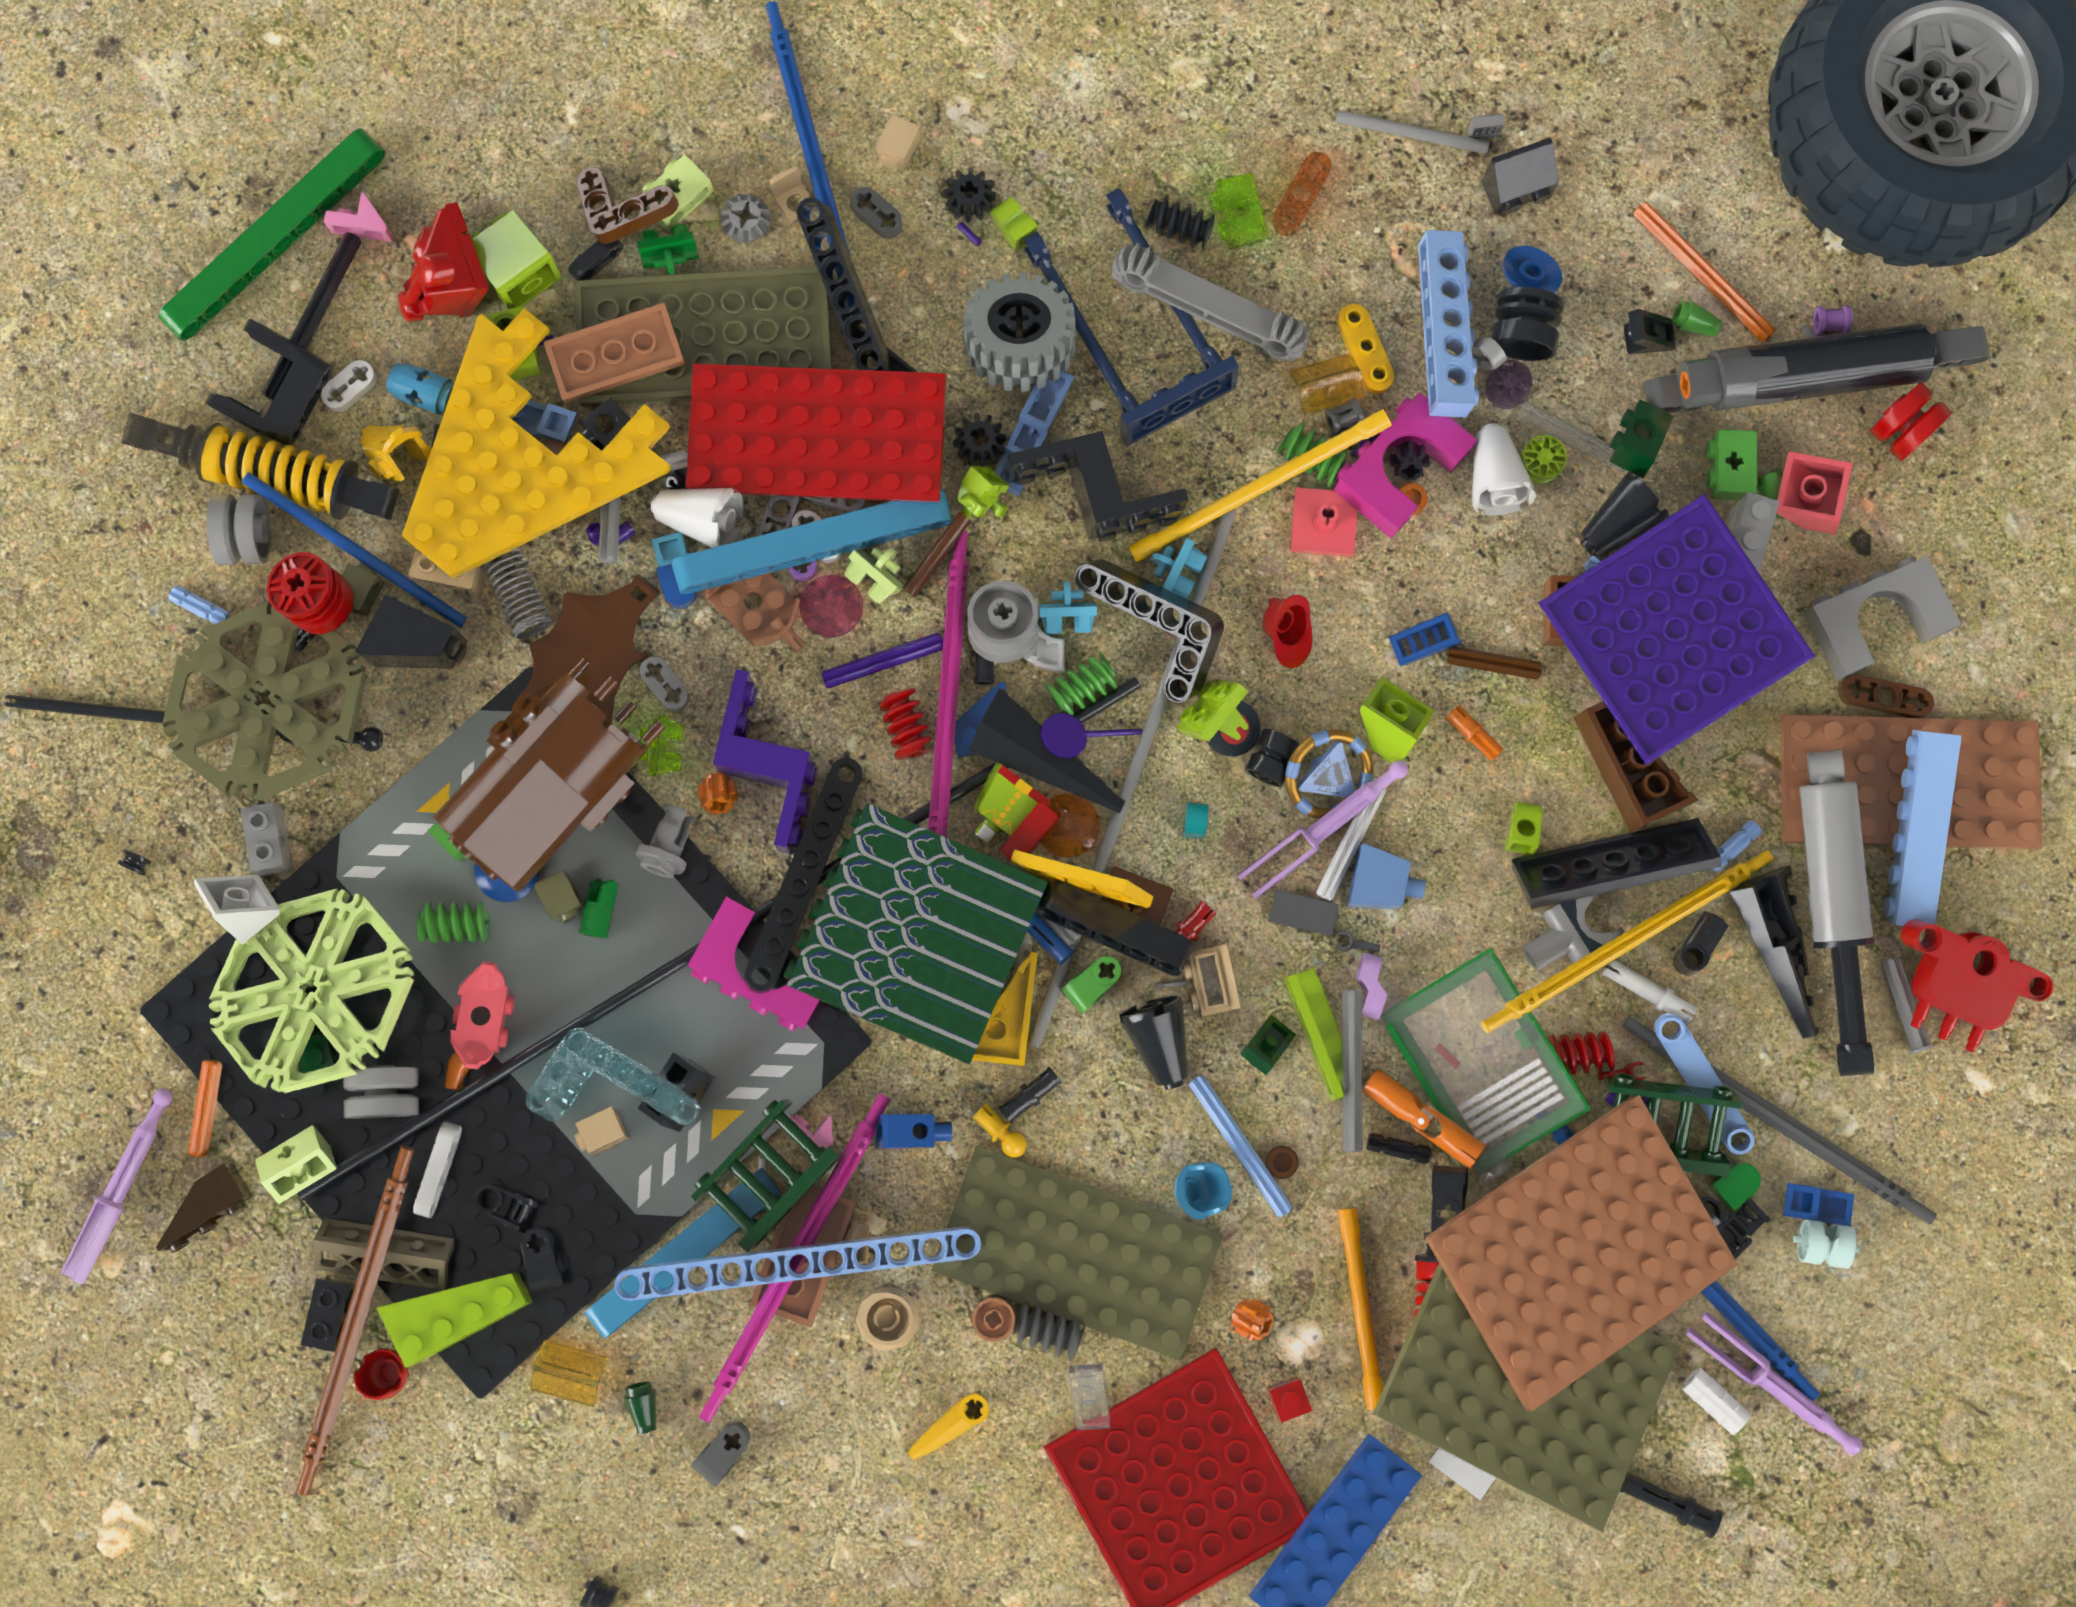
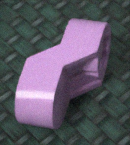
M1364 952L1355 977L1365 992L1362 1002V1016L1379 1020L1387 997V993L1377 980L1383 958Z

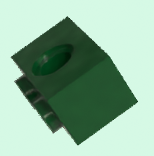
M1639 399L1633 410L1626 409L1619 423L1624 428L1622 432H1616L1610 443L1609 448L1614 451L1609 462L1644 478L1658 455L1674 415Z

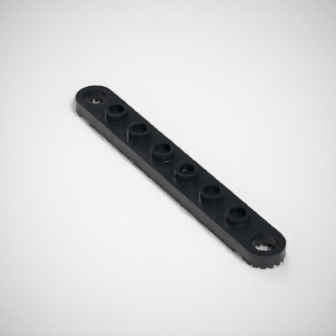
M841 758L832 765L744 973V981L749 990L754 993L764 994L775 986L861 782L862 768L858 762L851 758ZM847 767L851 771L853 770L855 774L854 780L851 782L841 781L837 776L838 769ZM757 968L766 969L770 974V981L763 985L755 983L751 976L753 970Z

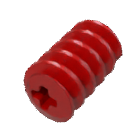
M915 688L889 694L879 704L880 711L888 712L882 717L884 723L892 724L886 729L887 734L896 736L890 741L891 746L900 748L894 753L897 760L917 758L934 750L925 749L924 747L925 744L932 740L931 736L920 735L921 732L928 728L927 724H917L916 722L924 716L923 712H913L912 710L920 704L919 700H909V697L916 692Z
M1605 1031L1599 1032L1597 1037L1592 1032H1587L1584 1039L1579 1033H1574L1571 1040L1566 1034H1561L1558 1042L1553 1035L1547 1036L1565 1066L1569 1067L1571 1075L1576 1074L1578 1065H1581L1584 1074H1588L1591 1064H1594L1597 1073H1601L1603 1063H1607L1610 1072H1613L1615 1067L1614 1049ZM1543 1062V1067H1545V1069L1547 1070L1545 1075L1546 1077H1548L1550 1075V1072Z

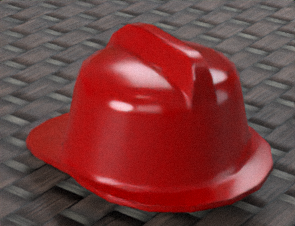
M1299 594L1292 595L1287 599H1269V607L1266 609L1262 621L1263 630L1273 640L1275 654L1280 664L1289 669L1297 668L1306 661L1313 645L1309 602L1306 597Z

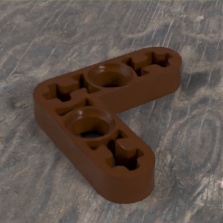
M586 168L577 178V187L589 228L598 242L602 244L612 243L674 214L679 206V201L675 194L666 185L657 186L615 205L609 182L599 168ZM592 182H594V185L596 187V190L593 191L591 189ZM606 201L603 207L593 210L596 203ZM641 210L636 218L627 219L633 211Z

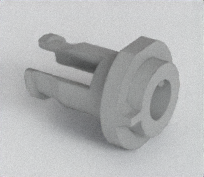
M666 805L664 809L666 813L664 818L658 823L650 845H639L635 855L641 860L640 866L645 870L661 877L673 878L675 874H682L687 865L680 856L689 836V827L696 817L685 816L687 810Z

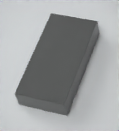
M1275 890L1268 922L1331 937L1339 904Z

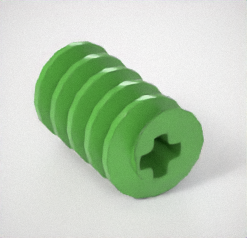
M1301 422L1295 428L1292 427L1276 453L1279 454L1287 449L1285 459L1290 461L1295 456H1300L1324 443L1326 437L1322 436L1317 441H1314L1316 430L1312 429L1307 434H1304L1305 423ZM1343 450L1338 455L1331 456L1307 469L1306 473L1310 475L1318 469L1317 480L1322 481L1329 476L1328 487H1330L1337 478L1336 475L1346 463L1347 451Z
M1101 651L1099 652L1100 662L1092 656L1088 658L1089 668L1082 663L1077 665L1079 675L1072 670L1067 671L1068 682L1060 676L1055 679L1057 689L1049 683L1045 685L1060 711L1065 710L1068 714L1074 715L1073 704L1084 709L1083 698L1087 697L1092 702H1095L1094 691L1096 690L1105 696L1107 694L1105 684L1108 683L1114 689L1118 688L1116 675Z
M426 902L424 911H421L418 915V940L420 943H425L427 938H429L432 943H438L442 937L445 943H451L455 937L458 943H464L468 937L471 943H477L481 936L482 941L487 943L489 938V918L483 902H478L476 911H472L470 902H465L463 911H459L457 902H452L450 911H446L444 902H439L437 911H433L431 902Z

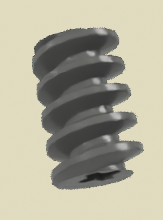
M1024 1301L1013 1334L1017 1333L1018 1344H1022L1027 1337H1030V1348L1033 1349L1039 1341H1042L1043 1352L1045 1353L1054 1345L1056 1357H1060L1064 1350H1068V1361H1072L1079 1348L1085 1326L1079 1330V1320L1076 1318L1067 1326L1066 1315L1061 1314L1055 1322L1054 1311L1050 1309L1044 1317H1041V1307L1038 1305L1029 1313L1028 1302Z

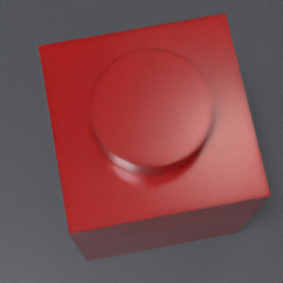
M1294 1377L1266 1388L1277 1420L1281 1423L1312 1411L1300 1378Z

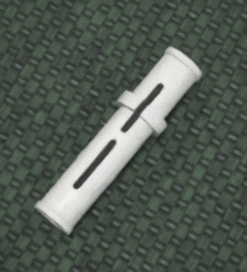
M1616 959L1608 963V965L1618 970V973L1607 967L1604 968L1603 976L1655 1005L1654 1008L1658 1011L1665 1010L1668 1013L1678 1015L1686 1025L1690 1023L1692 1017L1682 1012L1681 1009H1685L1695 1015L1698 1009L1696 1005H1692L1673 994V989L1668 986L1664 989Z

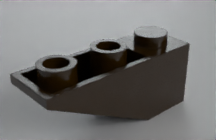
M223 1163L195 1181L157 1244L156 1249L158 1252L170 1250L171 1253H175L183 1249L190 1243L188 1238L197 1232L203 1235L217 1227L218 1223L216 1220L228 1214L231 1217L247 1207L245 1202L251 1199L253 1195L233 1163Z

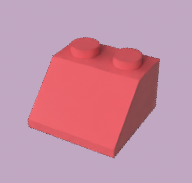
M1788 451L1777 501H1780L1777 514L1803 529L1836 535L1853 463Z

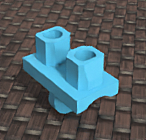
M1186 538L1176 561L1171 559L1175 550L1169 546L1166 547L1163 555L1153 553L1150 559L1152 563L1157 565L1153 574L1157 578L1162 579L1165 571H1170L1163 588L1186 599L1195 582L1180 576L1183 566L1200 573L1208 557L1200 550L1194 548L1195 542Z
M1064 581V591H1051L1052 601L1064 600V603L1038 604L1039 617H1042L1045 634L1062 633V617L1074 616L1075 632H1092L1093 616H1097L1096 602L1071 603V600H1083V591L1071 590L1070 581Z

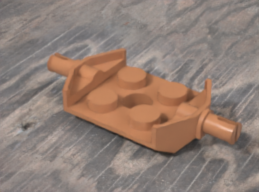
M705 546L704 549H710V547ZM770 573L706 589L705 598L754 647L765 646L778 640L782 642L785 640L798 653L807 644L792 628L799 610L800 599H795ZM749 595H756L762 600V604L757 609H748L743 603L744 599Z

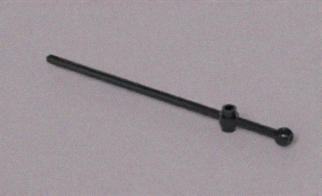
M6 695L4 698L19 701L18 703L3 702L6 707L152 723H163L165 711L17 695ZM367 727L361 732L355 731L352 744H360L365 751H377L383 745V733L376 727ZM276 730V736H280V738L288 744L295 745L292 741H290L283 734ZM340 740L342 743H348L345 740Z

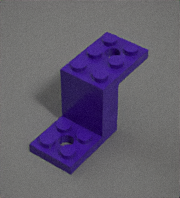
M736 669L713 765L718 772H722L724 775L787 789L774 845L780 853L792 855L793 848L798 847L803 835V830L800 829L799 823L801 816L807 817L810 806L807 790L809 785H815L818 767H815L816 762L813 761L810 752L747 738L751 722L750 719H747L749 706H755L758 689L755 688V683L749 672Z

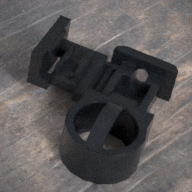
M1700 1198L1701 1202H1708L1716 1209L1717 1215L1715 1216L1704 1205L1734 1259L1738 1258L1752 1243L1751 1237H1746L1745 1239L1744 1237L1747 1235L1751 1236L1763 1223H1768L1771 1220L1751 1198L1743 1203L1742 1207L1735 1214L1733 1212L1728 1214L1714 1198ZM1746 1205H1747V1207L1757 1216V1218H1755V1217L1745 1208Z

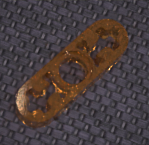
M1313 152L1305 158L1278 205L1272 223L1275 231L1280 235L1290 236L1298 231L1328 179L1332 163L1326 154ZM1319 162L1322 164V168L1316 173L1314 180L1311 181L1308 179L1312 170L1311 165L1315 166ZM1297 187H1305L1310 191L1311 197L1306 201H1299L1294 197L1293 191ZM1292 206L1296 209L1292 218L1293 223L1289 222L1285 226L1282 224V217L1287 216Z

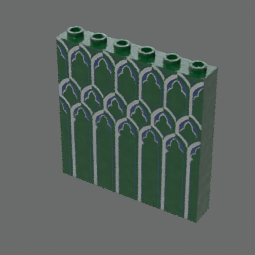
M866 803L863 810L857 807L849 826L855 828L851 839L844 838L836 856L842 859L837 870L830 868L823 886L829 889L824 900L817 898L810 914L811 917L815 918L811 930L804 928L797 943V947L802 949L798 960L791 959L783 975V977L789 979L786 986L963 1063L970 1064L1048 882Z

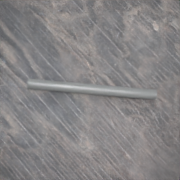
M1337 110L1335 123L1487 154L1489 148V141Z

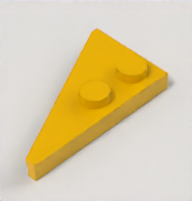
M1031 952L1028 954L996 1002L972 1061L1025 1066L1038 953Z

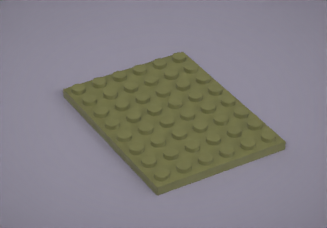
M1439 1263L1377 1402L1373 1415L1589 1527L1603 1532L1680 1347L1646 1330L1534 1411H1526Z

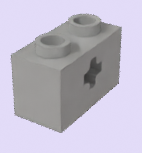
M270 802L240 808L251 872L259 876H266L293 870L283 807Z

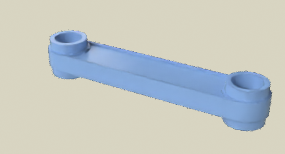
M1674 1013L1660 1015L1654 1023V1031L1688 1086L1714 1089V1086L1718 1085L1723 1086L1684 1021ZM1668 1021H1676L1678 1024L1676 1032L1670 1036L1663 1035V1025ZM1699 1104L1711 1123L1714 1105ZM1727 1107L1721 1140L1730 1152L1745 1154L1754 1145V1135L1738 1108ZM1737 1132H1744L1746 1134L1745 1141L1738 1146L1731 1145L1732 1136Z

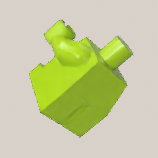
M971 466L961 482L957 500L964 506L961 513L971 520L974 515L976 517H983L987 510L993 507L992 513L997 517H1003L1008 506L1001 502L998 496L1001 493H1006L1010 485L989 466Z

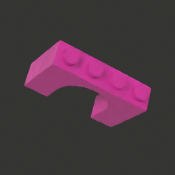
M1421 392L1413 400L1407 397L1395 411L1399 415L1393 421L1390 420L1392 426L1378 433L1379 437L1373 443L1369 440L1365 442L1356 453L1359 459L1353 465L1347 462L1336 475L1339 482L1334 491L1391 539L1412 517L1418 506L1399 491L1386 477L1383 469L1384 453L1406 441L1416 442L1419 446L1424 444L1426 453L1448 472L1452 473L1478 441L1451 417L1429 416L1428 398Z
M726 897L687 965L693 969L690 975L705 984H708L710 979L722 985L719 990L720 992L737 1000L739 995L751 1001L748 1007L766 1016L768 1011L779 1016L777 1023L793 1032L796 1027L804 1029L819 1002L818 999L786 985L764 994L754 993L745 985V981L736 968L735 952L755 912Z

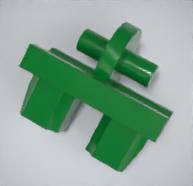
M685 223L674 225L671 228L670 236L660 237L659 232L654 229L643 231L641 241L637 242L644 269L667 267L669 275L676 274L675 265L699 259L693 231L689 232Z

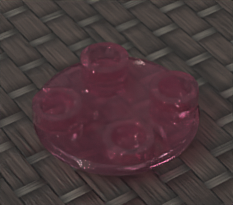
M824 575L814 579L804 589L800 598V614L806 626L814 633L823 638L838 637L850 632L860 621L863 615V599L859 589L849 579L839 575Z

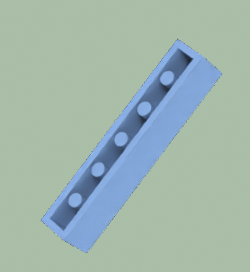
M1912 730V736H1909L1907 739L1906 755L1909 756L1908 765L1903 770L1901 776V785L1904 788L1903 801H1900L1897 806V819L1900 820L1898 833L1894 834L1892 849L1895 852L1894 865H1891L1888 871V883L1891 884L1889 897H1886L1883 905L1886 921L1894 925L1904 926L1906 922L1913 919L1935 925L1962 737L1960 735Z

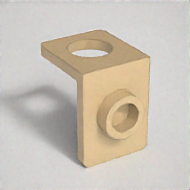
M793 166L788 170L781 171L774 178L770 179L772 194L791 224L799 220L797 213L788 208V200L792 196H801L803 199L810 197L802 184L798 167ZM813 208L810 214L815 212L817 208Z

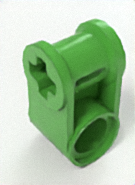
M1103 956L1097 959L1084 972L1081 971L1061 991L1077 1010L1083 1014L1103 996L1104 992L1117 982L1121 975V966L1115 958ZM1101 963L1106 966L1110 963L1113 964L1115 967L1112 971L1114 978L1110 980L1106 976L1101 979L1098 976L1101 971L1099 965Z

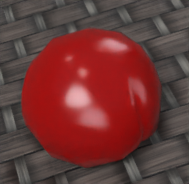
M379 1348L363 1356L359 1369L354 1372L353 1378L356 1390L369 1399L385 1400L393 1398L404 1388L409 1370L405 1368L396 1350Z

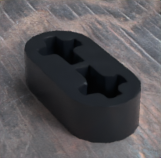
M619 239L608 244H602L597 240L570 264L568 272L576 281L590 280L622 252L624 248L623 243Z

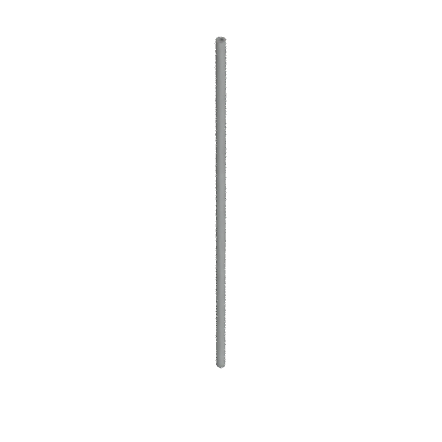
M1232 510L1221 517L1207 555L1208 557L1191 599L1192 602L1203 606L1236 513ZM1179 637L1176 639L1119 797L1126 801L1120 813L1113 811L1092 871L1104 874L1168 701L1164 685L1181 639ZM1079 940L1070 947L1074 950L1073 954L1063 964L1059 965L1057 963L1029 1038L1027 1044L1029 1046L1040 1049Z

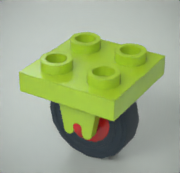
M1214 678L1202 687L1199 693L1200 697L1194 705L1187 707L1180 716L1181 721L1176 726V729L1184 736L1206 741L1212 750L1223 756L1236 757L1247 753L1255 746L1260 736L1261 725L1259 716L1253 707L1242 701L1248 690L1240 683Z

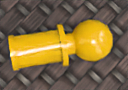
M987 1103L972 1117L993 1138L991 1140L993 1143L997 1139L1002 1142V1150L1007 1156L1017 1158L1024 1154L1027 1148L1025 1137L1019 1132H1010L1007 1128L1011 1123H1006Z

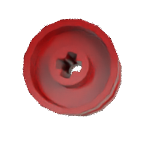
M1922 381L1908 394L1905 395L1903 393L1882 413L1883 417L1869 430L1880 442L1889 439L1897 430L1901 433L1890 445L1889 449L1900 462L1953 414L1942 401L1934 403L1925 412L1921 410L1931 399L1933 393Z

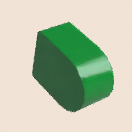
M1746 1163L1733 1164L1730 1167L1729 1177L1717 1176L1708 1184V1187L1728 1210H1736L1757 1192L1761 1184V1178L1757 1169L1752 1165Z

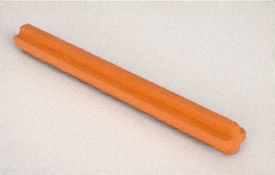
M1645 201L1636 208L1634 216L1761 342L1767 341L1775 333L1776 329L1648 202Z

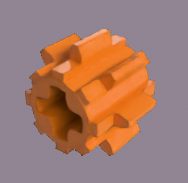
M722 772L707 774V777L702 779V784L697 786L700 806L705 807V811L711 812L713 815L728 813L729 809H733V803L738 802L735 780H731L729 775H724Z
M1252 1297L1251 1301L1245 1298L1237 1304L1235 1311L1232 1313L1231 1325L1236 1327V1333L1253 1342L1256 1338L1261 1341L1265 1336H1268L1269 1331L1273 1327L1275 1315L1269 1312L1271 1307L1254 1297Z

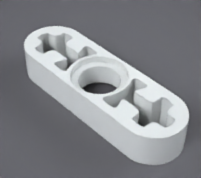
M446 1121L443 1122L415 1200L414 1214L427 1218L433 1216L462 1131L461 1126Z

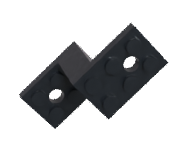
M1103 431L1010 453L1005 469L1007 482H1017V485L1033 482L1035 477L1047 474L1048 477H1057L1064 474L1066 469H1069L1089 540L1098 538L1100 542L1111 540L1117 536L1116 533L1128 531L1129 534L1142 532L1147 529L1148 525L1159 523L1161 527L1171 525L1178 521L1177 518H1180L1189 501L1186 489L1184 488L1123 503Z

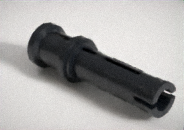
M1627 1472L1620 1492H1624L1650 1506L1675 1516L1676 1521L1684 1527L1688 1524L1705 1532L1706 1537L1710 1539L1714 1537L1721 1524L1722 1511L1718 1509L1710 1510L1696 1503V1499L1693 1497L1683 1499Z

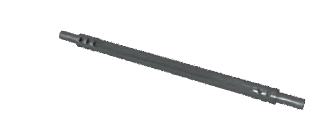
M1630 1016L1625 1020L1623 1028L1648 1043V1048L1673 1063L1655 1032ZM1711 1065L1723 1086L1732 1088L1743 1102V1109L1898 1209L1905 1208L1928 1224L1935 1220L1937 1213L1910 1197V1192Z

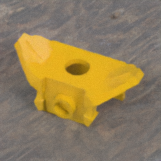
M403 424L398 426L368 425L362 429V437L360 438L363 447L362 451L369 460L367 462L369 470L376 478L380 477L381 479L403 481L405 479L389 455L401 443L416 460L427 461L432 450L424 442L422 432L415 425L412 427H404Z

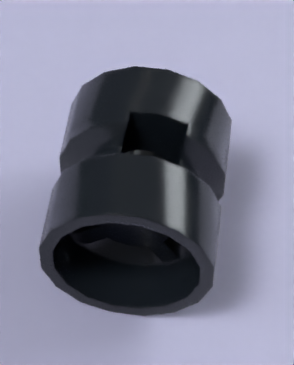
M1264 729L1256 744L1259 751L1252 753L1245 771L1264 783L1275 787H1282L1285 782L1288 761L1300 744L1280 732Z

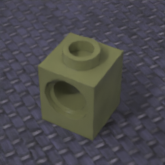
M348 563L342 575L352 586L354 594L352 610L368 617L384 582L376 576L377 572L365 564L360 563L356 567Z
M564 870L534 884L550 919L555 922L561 920L562 924L577 918L580 915L578 911L585 907L569 874Z

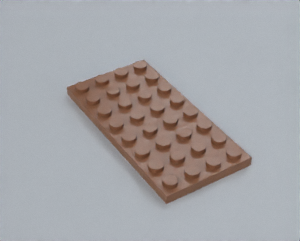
M1786 714L1780 717L1782 843H1805L1799 787L1811 785L1808 773L1807 752L1841 749L1845 781H1856L1863 845L1892 846L1895 833H1898L1900 822L1897 819V806L1900 801H1903L1904 788L1901 785V776L1903 770L1907 768L1909 758L1906 755V742L1908 737L1912 736V730H1921L1962 736L1946 847L2042 849L2039 722Z

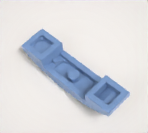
M529 400L512 420L532 436L567 443L578 414L550 403L544 405Z

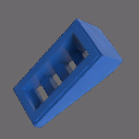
M1448 612L1389 636L1401 667L1449 650L1452 646L1462 644L1452 617ZM1442 625H1444L1449 638L1444 641L1438 629ZM1426 631H1432L1437 644L1431 646ZM1419 634L1425 648L1420 651L1413 637ZM1406 638L1413 653L1408 656L1401 640Z

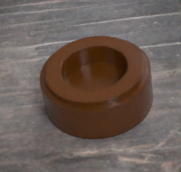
M1275 1147L1268 1152L1265 1158L1266 1168L1277 1179L1289 1178L1298 1169V1156L1289 1147Z

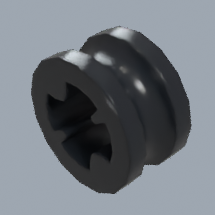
M124 849L125 857L123 860H119L117 864L145 876L144 868L146 865H150L152 861Z

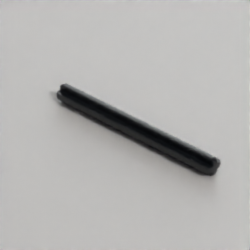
M346 232L343 235L289 340L307 349L362 243L357 235ZM282 355L262 391V394L272 401L293 361Z

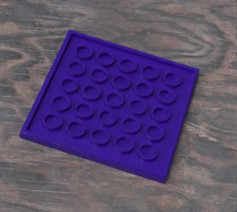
M1705 494L1538 602V605L1646 765L1816 657Z

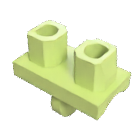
M875 547L870 554L878 561L863 549L858 552L853 550L848 557L851 563L844 573L850 581L860 585L867 575L874 579L876 582L867 594L878 604L886 601L892 594L901 592L904 584L886 569L888 568L893 574H896L900 569V566L893 561L897 554L894 549L890 548L883 553L879 548Z

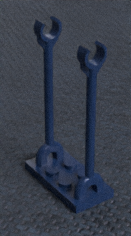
M1118 188L1108 193L1106 198L1110 203L1106 204V207L1113 220L1118 225H1123L1134 245L1139 243L1142 247H1150L1132 218V209L1122 190ZM1035 232L1023 238L1027 244V247L1024 248L1032 264L1036 268L1040 267L1048 283L1052 280L1058 284V293L1064 290L1069 296V303L1073 304L1075 328L1118 399L1123 413L1121 415V438L1126 447L1236 389L1239 365L1233 355L1222 360L1218 352L1208 344L1191 314L1171 305L1200 353L1205 370L1197 375L1193 372L1184 376L1178 385L1170 389L1165 387L1156 391L1151 396L1152 399L1139 405L1132 393L1126 390L1050 262L1049 251L1040 234Z

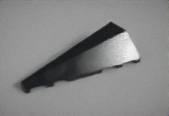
M999 688L980 722L969 751L1120 813L1126 801L1116 795L1105 784L1104 780L1091 772L1079 757L1062 758L1052 754L1042 741V726L1030 716V712L1017 704L1008 695L1006 690Z

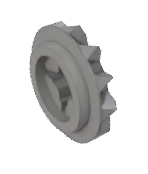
M738 193L736 197L727 200L726 205L721 210L723 230L730 238L738 242L756 241L767 232L770 226L771 215L769 208L763 199L754 196L752 193L744 195ZM747 207H749L750 216L755 218L753 220L747 219L746 224L742 228L741 219L736 215L743 214Z

